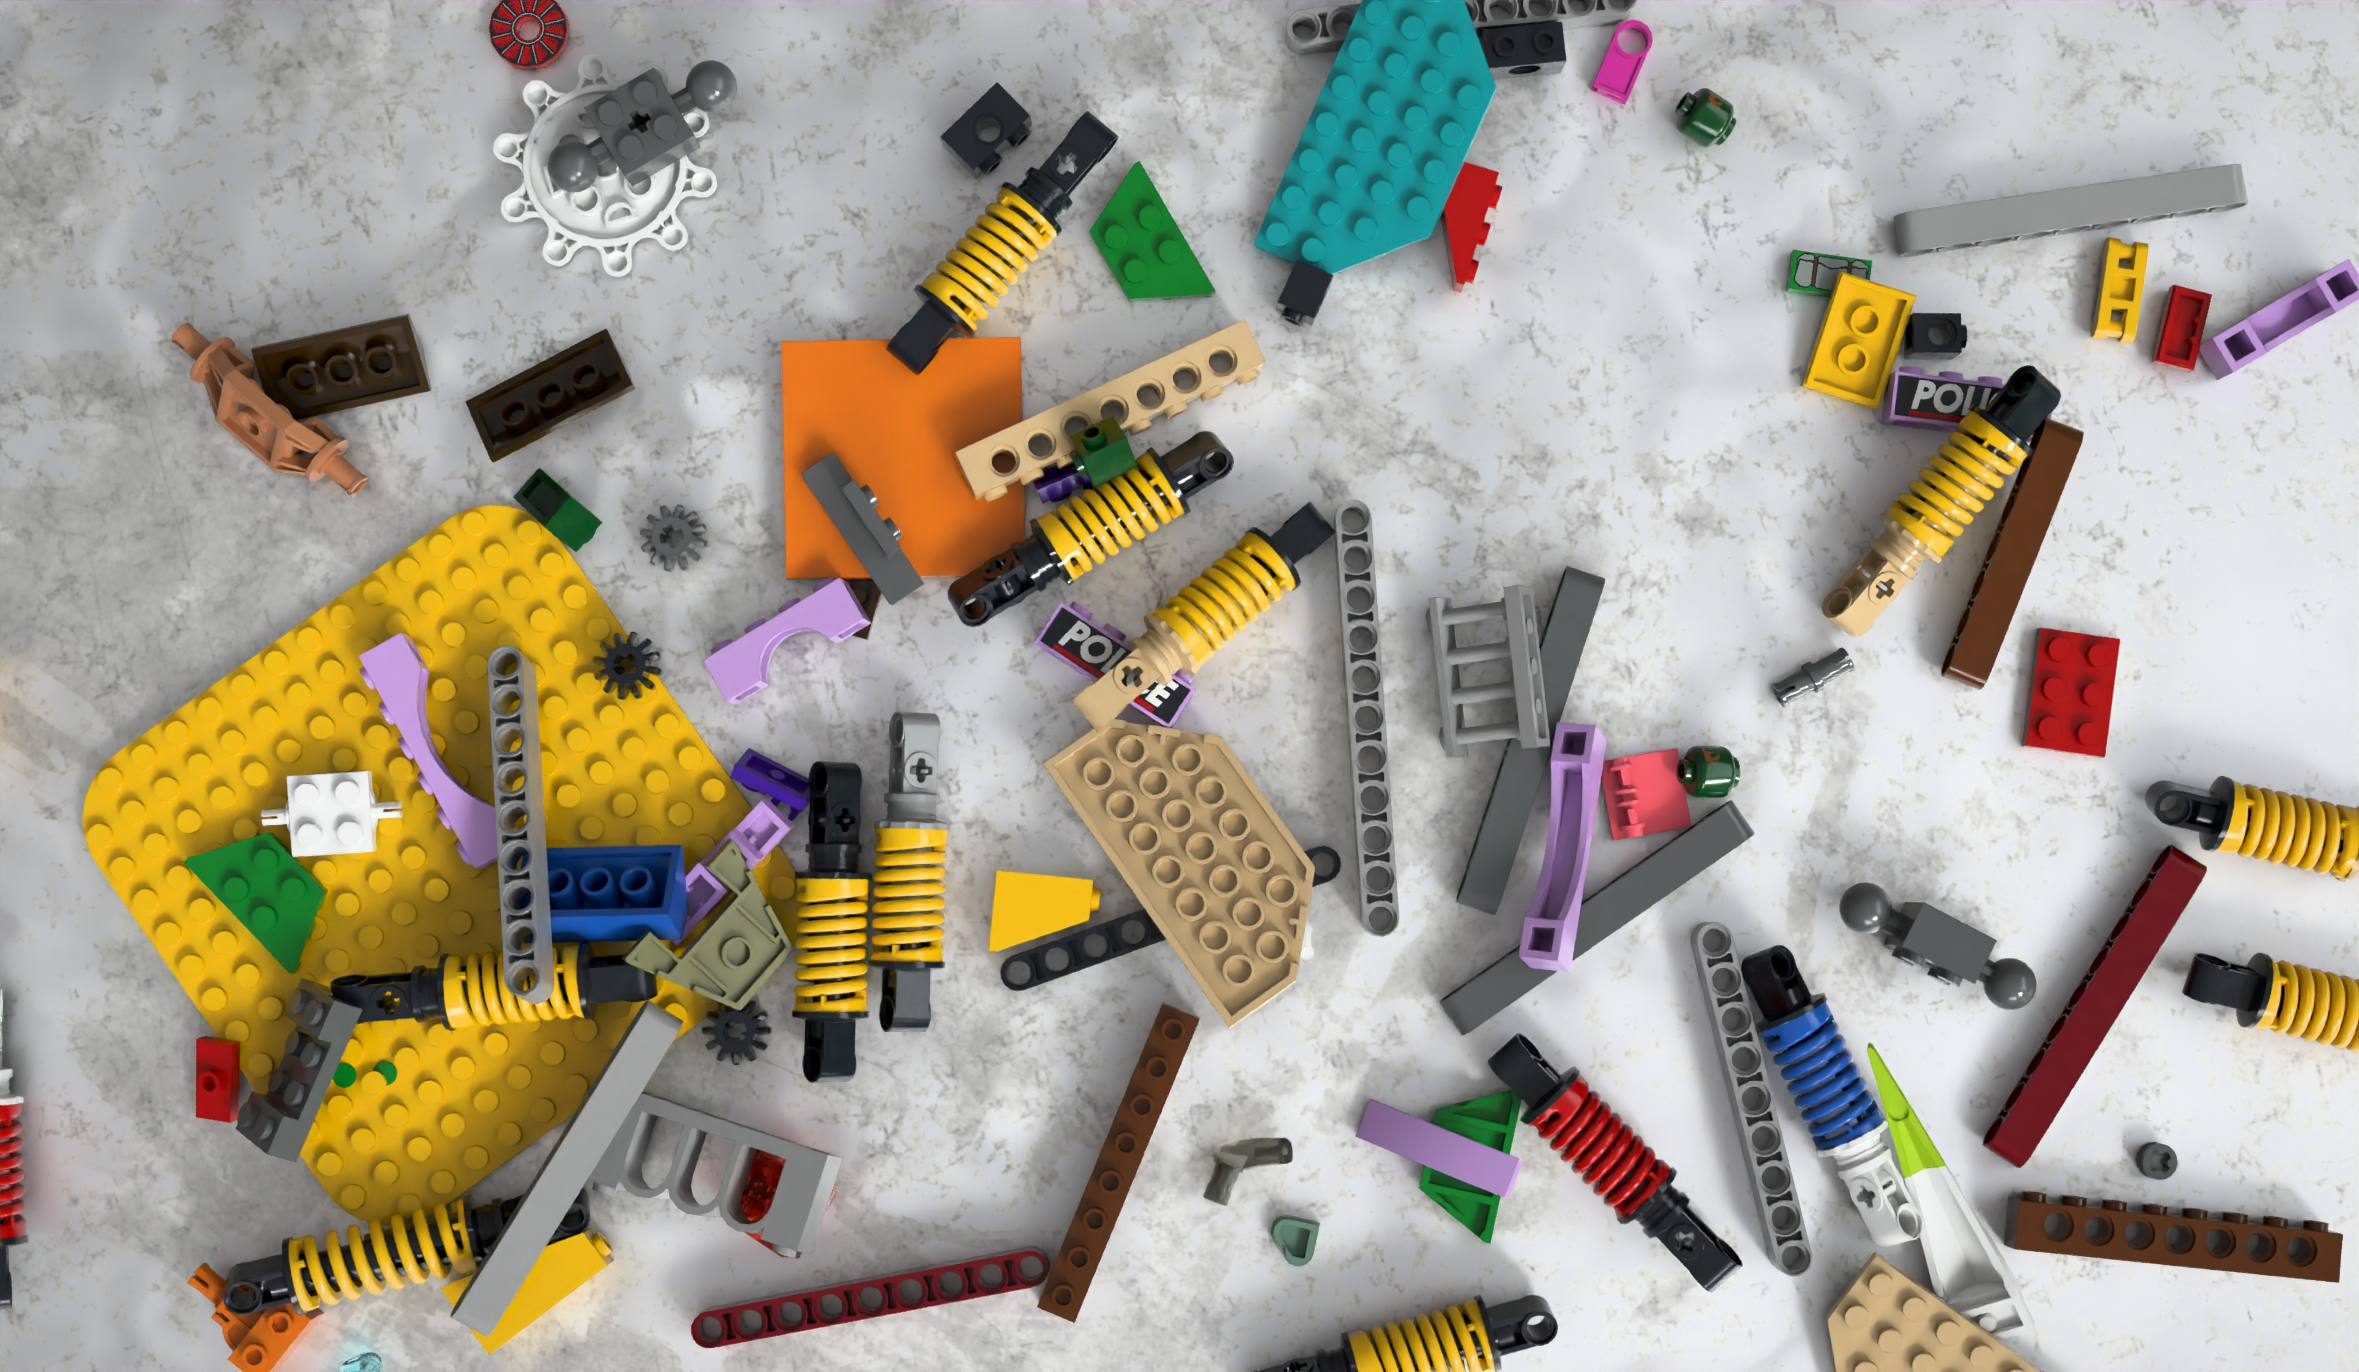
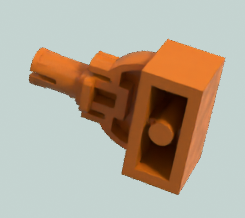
M203 1263L194 1272L196 1276H191L187 1284L193 1286L215 1304L214 1307L217 1312L211 1318L222 1326L224 1339L231 1350H233L228 1360L243 1372H278L324 1314L319 1308L308 1311L307 1314L299 1316L292 1303L255 1311L247 1315L235 1314L229 1311L224 1304L226 1280L212 1270L207 1263ZM247 1285L236 1287L244 1292L253 1290V1288Z

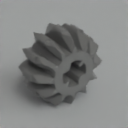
M665 505L661 506V520H658L651 514L646 518L649 523L654 525L653 530L646 528L640 530L641 536L652 539L644 543L641 549L644 553L654 552L650 558V563L654 566L664 561V570L671 573L675 568L677 560L681 570L688 571L689 563L687 558L689 556L698 563L702 560L701 555L695 552L696 547L704 549L709 546L708 541L697 538V536L705 534L708 528L705 524L695 525L699 518V514L695 511L685 516V507L683 505H676L673 516L668 507ZM672 530L683 534V540L678 539L681 544L677 547L666 543V537L671 538L668 534Z

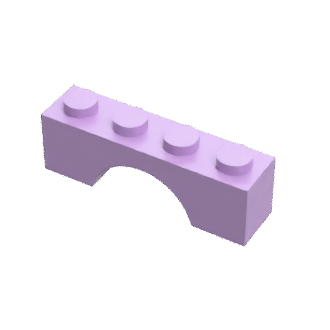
M2347 259L2200 344L2199 351L2215 378L2219 380L2239 370L2293 336L2359 299V274L2351 261Z
M833 577L827 578L815 585L812 589L814 593L805 599L795 598L783 604L778 609L780 614L768 621L760 619L744 629L746 633L744 636L734 642L728 639L714 646L710 650L712 655L704 659L703 662L725 701L737 705L770 685L768 673L770 659L777 646L789 636L807 631L818 632L838 644L871 624L849 583L840 577L836 580Z

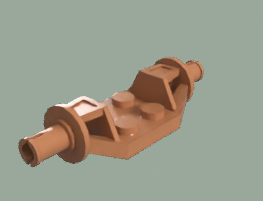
M189 322L181 325L175 331L171 342L178 345L196 361L192 366L190 378L197 383L204 382L215 420L274 472L305 475V478L310 482L319 481L327 475L344 489L350 497L355 496L364 488L368 477L343 458L349 447V441L343 436L337 437L316 416L301 423L293 419L287 408L272 401L263 393L258 383L253 380L256 368L255 363L235 348V342L232 339L223 337L211 343L193 328V325ZM304 450L315 455V457L312 459L299 454Z

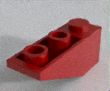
M1467 162L1464 163L1441 213L1452 287L1454 291L1460 293L1465 282L1472 284L1479 261L1473 259V255L1477 245L1483 247L1485 245L1491 223L1484 222L1488 207L1496 209L1503 187L1496 184L1499 172Z

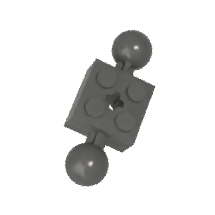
M708 60L700 62L689 72L686 79V87L670 95L654 67L584 107L601 137L587 145L578 141H566L557 145L550 153L547 161V171L550 179L558 188L566 192L584 191L592 186L597 179L599 165L614 158L632 187L701 147L684 116L698 108L706 112H718L727 108L733 102L737 93V81L734 73L729 67L718 61ZM642 122H646L648 130L641 133L637 126Z
M1858 883L1844 892L1840 900L1839 911L1845 925L1852 931L1860 934H1872L1880 930L1888 933L1883 945L1894 950L1891 956L1896 960L1911 967L1916 965L1923 968L1925 966L1929 968L1927 973L1929 977L1948 986L1952 984L1959 987L1961 983L1975 984L1976 981L1983 983L1987 998L1994 1005L2002 1009L2015 1010L2022 1008L2034 997L2037 988L2036 977L2032 969L2025 962L2015 958H2004L1996 962L1988 959L1997 942L1996 939L1925 902H1905L1901 911L1898 912L1892 909V903L1886 891L1873 883Z

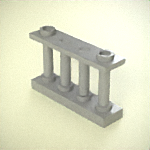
M1514 585L1503 587L1504 597L1501 599V602L1453 609L1451 599L1428 598L1429 608L1426 612V621L1433 635L1443 725L1440 728L1439 738L1440 744L1446 752V758L1468 757L1467 744L1509 738H1517L1521 741V748L1551 746L1532 586ZM1504 618L1507 621L1509 637L1506 638L1505 642L1456 648L1454 624ZM1507 657L1512 661L1513 677L1510 679V682L1461 688L1458 664ZM1504 698H1513L1516 701L1518 717H1516L1515 722L1465 728L1463 704Z

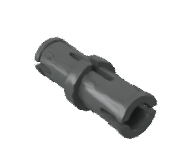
M1841 647L1838 651L1814 664L1811 662L1803 664L1801 671L1777 683H1773L1771 687L1775 696L1787 689H1791V691L1777 699L1781 706L1786 707L1789 703L1811 691L1818 693L1825 688L1824 684L1847 672L1853 671L1855 668L1851 659L1838 666L1835 665L1849 655L1847 651Z

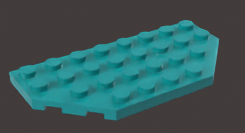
M1464 0L1361 1L1253 245L1293 264L1298 259L1329 274L1336 275L1343 270L1361 263L1364 264L1392 253L1396 249L1432 236L1498 90Z

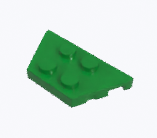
M1138 161L1132 166L1090 229L1089 233L1129 302L1148 301L1154 298L1169 300L1187 296L1211 297L1215 295L1216 291L1142 164Z
M268 832L189 857L184 861L193 873L290 974H295L299 970L302 963L300 962L301 955L307 939L311 938L316 924L315 917L322 908L328 890L297 857H292V852L274 833Z
M1511 1089L1435 1108L1432 1123L1510 1155L1522 1098ZM1423 1165L1418 1188L1483 1242L1490 1244L1501 1196Z

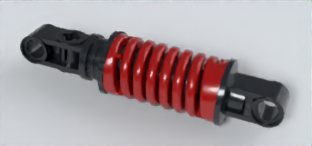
M1521 1033L1513 1036L1488 1059V1064L1497 1077L1510 1086L1528 1105L1520 1121L1529 1127L1535 1126L1538 1129V1136L1543 1140L1556 1135L1550 1141L1552 1151L1558 1152L1566 1146L1561 1152V1160L1564 1163H1569L1576 1158L1571 1166L1572 1171L1575 1174H1581L1586 1170L1582 1181L1586 1185H1592L1596 1182L1593 1187L1594 1194L1599 1197L1604 1196V1204L1615 1209L1617 1220L1621 1224L1625 1225L1634 1219L1639 1221V1224L1644 1227L1643 1233L1648 1238L1656 1236L1708 1292L1712 1293L1743 1266L1741 1259L1732 1247L1719 1238L1688 1206L1690 1198L1684 1192L1678 1193V1190L1673 1188L1671 1183L1677 1174V1170L1674 1167H1670L1664 1160L1656 1159L1655 1151L1651 1147L1644 1146L1643 1138L1639 1135H1633L1632 1127L1628 1124H1622V1117L1618 1113H1611L1612 1108L1608 1102H1601L1600 1094L1597 1091H1589L1588 1082L1580 1075V1071L1575 1066L1560 1075L1540 1054L1535 1045ZM1680 1231L1684 1235H1687L1690 1232H1692L1694 1234L1693 1240L1688 1236L1684 1237L1683 1239H1680Z

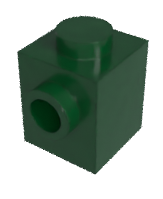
M1113 416L1096 424L1089 425L1082 431L1069 436L1075 452L1069 454L1078 475L1087 474L1094 487L1138 467L1127 437Z

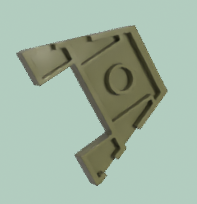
M728 839L704 867L734 893L733 898L679 958L651 932L646 931L622 959L626 963L740 1011L793 952L794 948L773 909L759 889L758 882L746 865L737 843Z

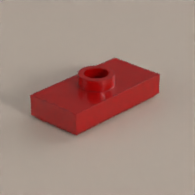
M2178 285L2169 287L2151 363L2188 373L2194 371L2212 294Z
M209 1036L196 1039V1117L227 1123L237 1120L239 1113L240 1041Z

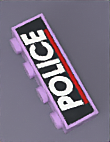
M1900 367L1899 371L1893 372L1889 377L1884 394L1881 424L1948 433L1959 432L1958 424L1969 412V407L1974 404L1985 409L2005 385L2002 384V379L1997 377L1982 376L1978 377V381L1964 380L1963 374L1958 372L1943 371L1939 372L1938 376L1924 375L1922 368ZM2052 412L2046 418L2051 419ZM2034 432L2030 435V437H2029L2025 442H2027V443H2030V442H2031V439H2032V437H2033Z
M1074 601L1069 607L1061 602L1036 639L1035 643L1038 647L1092 682L1098 678L1101 679L1132 653L1129 645L1123 642L1126 637L1124 633L1108 623L1102 629L1090 621L1093 614ZM1179 670L1172 675V681L1166 686L1155 681L1128 705L1160 726L1172 728L1196 692V689L1190 686L1193 678ZM1133 672L1129 675L1125 674L1121 681L1125 686L1131 683L1134 684L1137 676Z

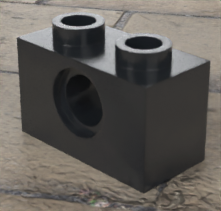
M1562 22L1484 29L1479 40L1494 80L1559 74L1566 63Z
M997 82L940 138L943 147L977 179L982 173L985 175L992 173L1002 162L1003 158L1001 155L1011 145L1017 148L1031 134L1029 128L1032 126L1031 116ZM994 126L1000 131L999 136L995 140L987 142L978 137L984 127Z

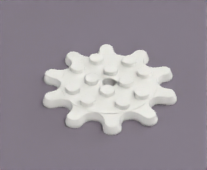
M589 54L584 56L578 64L579 80L572 91L558 93L541 80L531 81L523 89V100L534 114L535 121L533 127L524 134L504 133L499 135L493 144L495 156L502 162L518 166L523 174V182L520 188L504 197L500 209L504 218L510 222L518 223L533 217L545 221L549 234L543 245L542 254L545 261L550 265L563 266L568 263L578 248L592 246L600 252L605 271L613 277H622L630 272L633 262L632 248L642 238H653L665 249L671 251L684 247L687 243L688 233L676 216L677 205L683 198L688 196L708 197L712 195L717 188V178L710 169L693 165L686 155L633 187L625 178L619 166L616 165V172L609 176L598 175L593 185L584 191L572 193L558 188L550 179L547 171V161L550 153L557 145L566 141H578L587 145L601 137L584 107L622 86L610 79L607 63L601 56ZM654 64L647 65L639 72L638 76L654 67L665 87L667 86L668 76L660 66ZM698 108L684 116L696 139L708 131L710 121L703 110ZM642 122L637 126L641 133L648 130L646 122Z

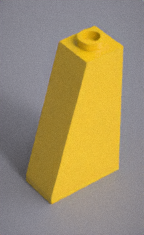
M591 1228L580 1234L568 1236L547 1244L492 1333L486 1337L469 1328L488 1355L612 1263L614 1259L610 1255L613 1251L610 1243L600 1232L594 1234ZM474 1273L458 1278L441 1288V1291L453 1307Z

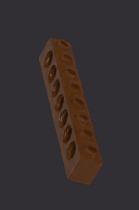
M1162 1002L1041 1294L1037 1308L1075 1323L1200 1020L1199 1017Z
M2022 1191L2021 1198L2008 1197L2004 1245L2015 1250L2339 1283L2343 1234L2328 1230L2329 1223L2303 1220V1227L2288 1226L2289 1219L2274 1216H2263L2262 1223L2249 1222L2247 1214L2223 1212L2222 1219L2207 1217L2208 1210L2186 1207L2182 1208V1215L2167 1213L2168 1206L2142 1203V1210L2127 1209V1202L2102 1199V1206L2087 1205V1198L2070 1195H2062V1201L2055 1202L2046 1201L2047 1194L2031 1191ZM2056 1212L2060 1220L2059 1227L2053 1233L2048 1234L2044 1225L2048 1215ZM2096 1217L2100 1228L2095 1236L2089 1238L2085 1232V1225L2090 1218ZM2136 1221L2140 1232L2135 1240L2129 1242L2125 1231L2131 1222ZM2176 1225L2179 1229L2180 1237L2174 1245L2169 1246L2166 1241V1233L2170 1227ZM2216 1229L2220 1235V1241L2214 1249L2210 1250L2206 1239L2208 1234ZM2253 1234H2257L2260 1239L2259 1248L2256 1252L2250 1254L2247 1249V1241ZM2297 1238L2300 1243V1250L2296 1256L2290 1258L2287 1252L2288 1244L2292 1239Z

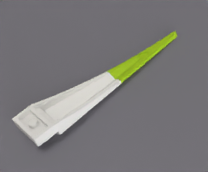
M1869 1042L1867 1047L1868 1057L1888 1120L1907 1191L1923 1219V1232L1920 1239L1935 1295L1999 1340L2034 1331L2035 1321L2019 1289L2017 1279L1878 1051Z

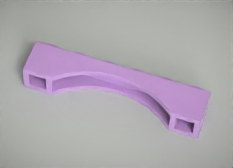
M401 632L361 654L359 658L364 667L359 669L368 687L371 690L376 688L383 702L379 703V708L390 725L395 723L402 734L398 742L404 754L409 760L415 758L422 772L418 773L417 776L427 794L431 795L434 793L441 806L437 809L440 820L448 830L453 828L460 842L456 844V848L461 858L467 865L473 864L475 868L484 869L498 861L495 805L486 802L469 791L452 775L441 759L431 737L426 714V689L430 670L412 637Z
M1557 722L1551 755V806L1547 844L1538 885L1531 905L1525 915L1518 956L1531 968L1562 972L1571 971L1607 746V738L1596 725Z

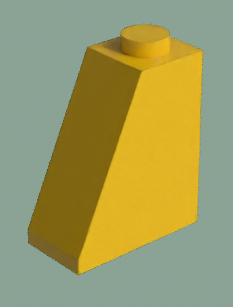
M997 870L988 951L997 952L1090 920L1091 912L1099 913L1101 889L1093 888L1094 880Z

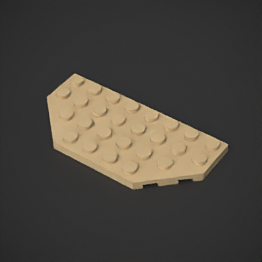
M1113 719L1099 732L1095 728L1043 764L1229 1029L1296 982L1315 866L1221 736L1201 735L1183 732L1179 729L1155 725L1146 726Z
M1876 1252L1870 1256L1826 1314L1835 1372H2044Z

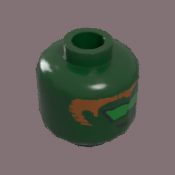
M1702 88L1693 95L1687 92L1675 109V113L1679 115L1677 130L1705 148L1713 144L1721 145L1729 137L1736 124V119L1733 117V105L1707 88Z
M1694 746L1686 752L1684 759L1678 762L1677 778L1680 783H1683L1685 790L1692 797L1723 798L1738 785L1740 765L1738 759L1725 747Z

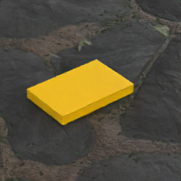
M1838 272L1801 386L1879 410L1917 295L1848 273Z

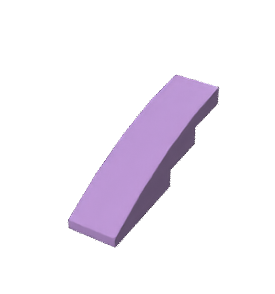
M767 797L761 800L735 829L730 831L704 860L700 861L685 877L688 906L682 940H671L676 946L732 892L704 867L728 839L737 843L749 870L753 871L795 826Z
M1369 1099L1356 1137L1507 1199L1510 1197L1523 1160L1372 1099Z

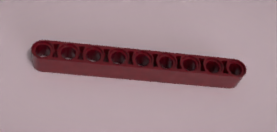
M2172 844L2168 845L2160 853L1988 1129L1982 1144L1985 1148L2017 1168H2021L2029 1160L2202 882L2207 871L2205 865Z
M1028 1246L712 1306L705 1309L694 1319L691 1325V1335L699 1346L703 1348H716L1032 1288L1040 1285L1046 1279L1050 1269V1260L1043 1249L1036 1246ZM1028 1256L1038 1258L1043 1266L1042 1272L1035 1277H1029L1021 1271L1020 1262ZM987 1264L998 1266L1002 1271V1280L996 1284L986 1283L980 1275L981 1268ZM946 1272L957 1273L962 1279V1288L956 1292L945 1290L941 1284V1276ZM907 1279L918 1281L922 1287V1296L917 1299L906 1298L901 1291L902 1282ZM864 1288H877L881 1292L882 1303L876 1307L866 1305L861 1297V1292ZM828 1294L837 1296L842 1303L841 1312L838 1314L827 1313L822 1307L823 1296ZM794 1302L801 1308L802 1318L800 1321L790 1322L785 1319L782 1314L784 1303ZM754 1310L760 1314L762 1325L759 1329H749L744 1325L742 1320L744 1311ZM713 1317L720 1322L722 1327L720 1336L711 1337L704 1332L702 1325L705 1318Z

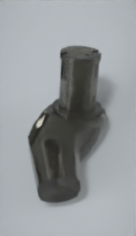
M1251 1138L1219 1146L1212 1155L1214 1157L1213 1161L1216 1164L1203 1197L1227 1206L1239 1173L1253 1168L1292 1162L1293 1150L1291 1142L1287 1138Z

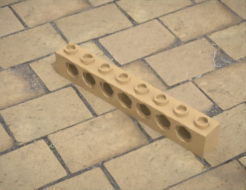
M1246 319L956 451L955 458L975 500L984 497L986 502H990L1007 494L1006 487L1015 482L1021 481L1024 486L1044 476L1042 470L1057 464L1058 468L1062 469L1073 464L1069 454L1075 452V449L1064 429L1069 422L1079 421L1086 427L1104 420L1101 415V409L1106 405L1113 404L1118 406L1123 412V418L1117 422L1123 432L1129 430L1131 436L1152 427L1153 425L1150 420L1165 414L1167 419H1171L1184 413L1189 409L1187 403L1201 397L1203 403L1208 402L1225 393L1222 387L1237 381L1238 386H1242L1259 378L1260 374L1258 371L1264 367L1266 361ZM1215 355L1224 356L1230 363V370L1225 373L1213 371L1210 367L1209 359ZM1178 372H1187L1194 378L1195 385L1191 389L1182 390L1175 385L1173 376ZM1143 388L1153 389L1158 394L1159 402L1154 406L1142 405L1137 398L1138 391ZM1037 437L1045 438L1051 445V451L1045 456L1032 454L1028 447L1032 439ZM999 454H1007L1013 458L1015 467L1008 473H1000L993 468L992 461Z

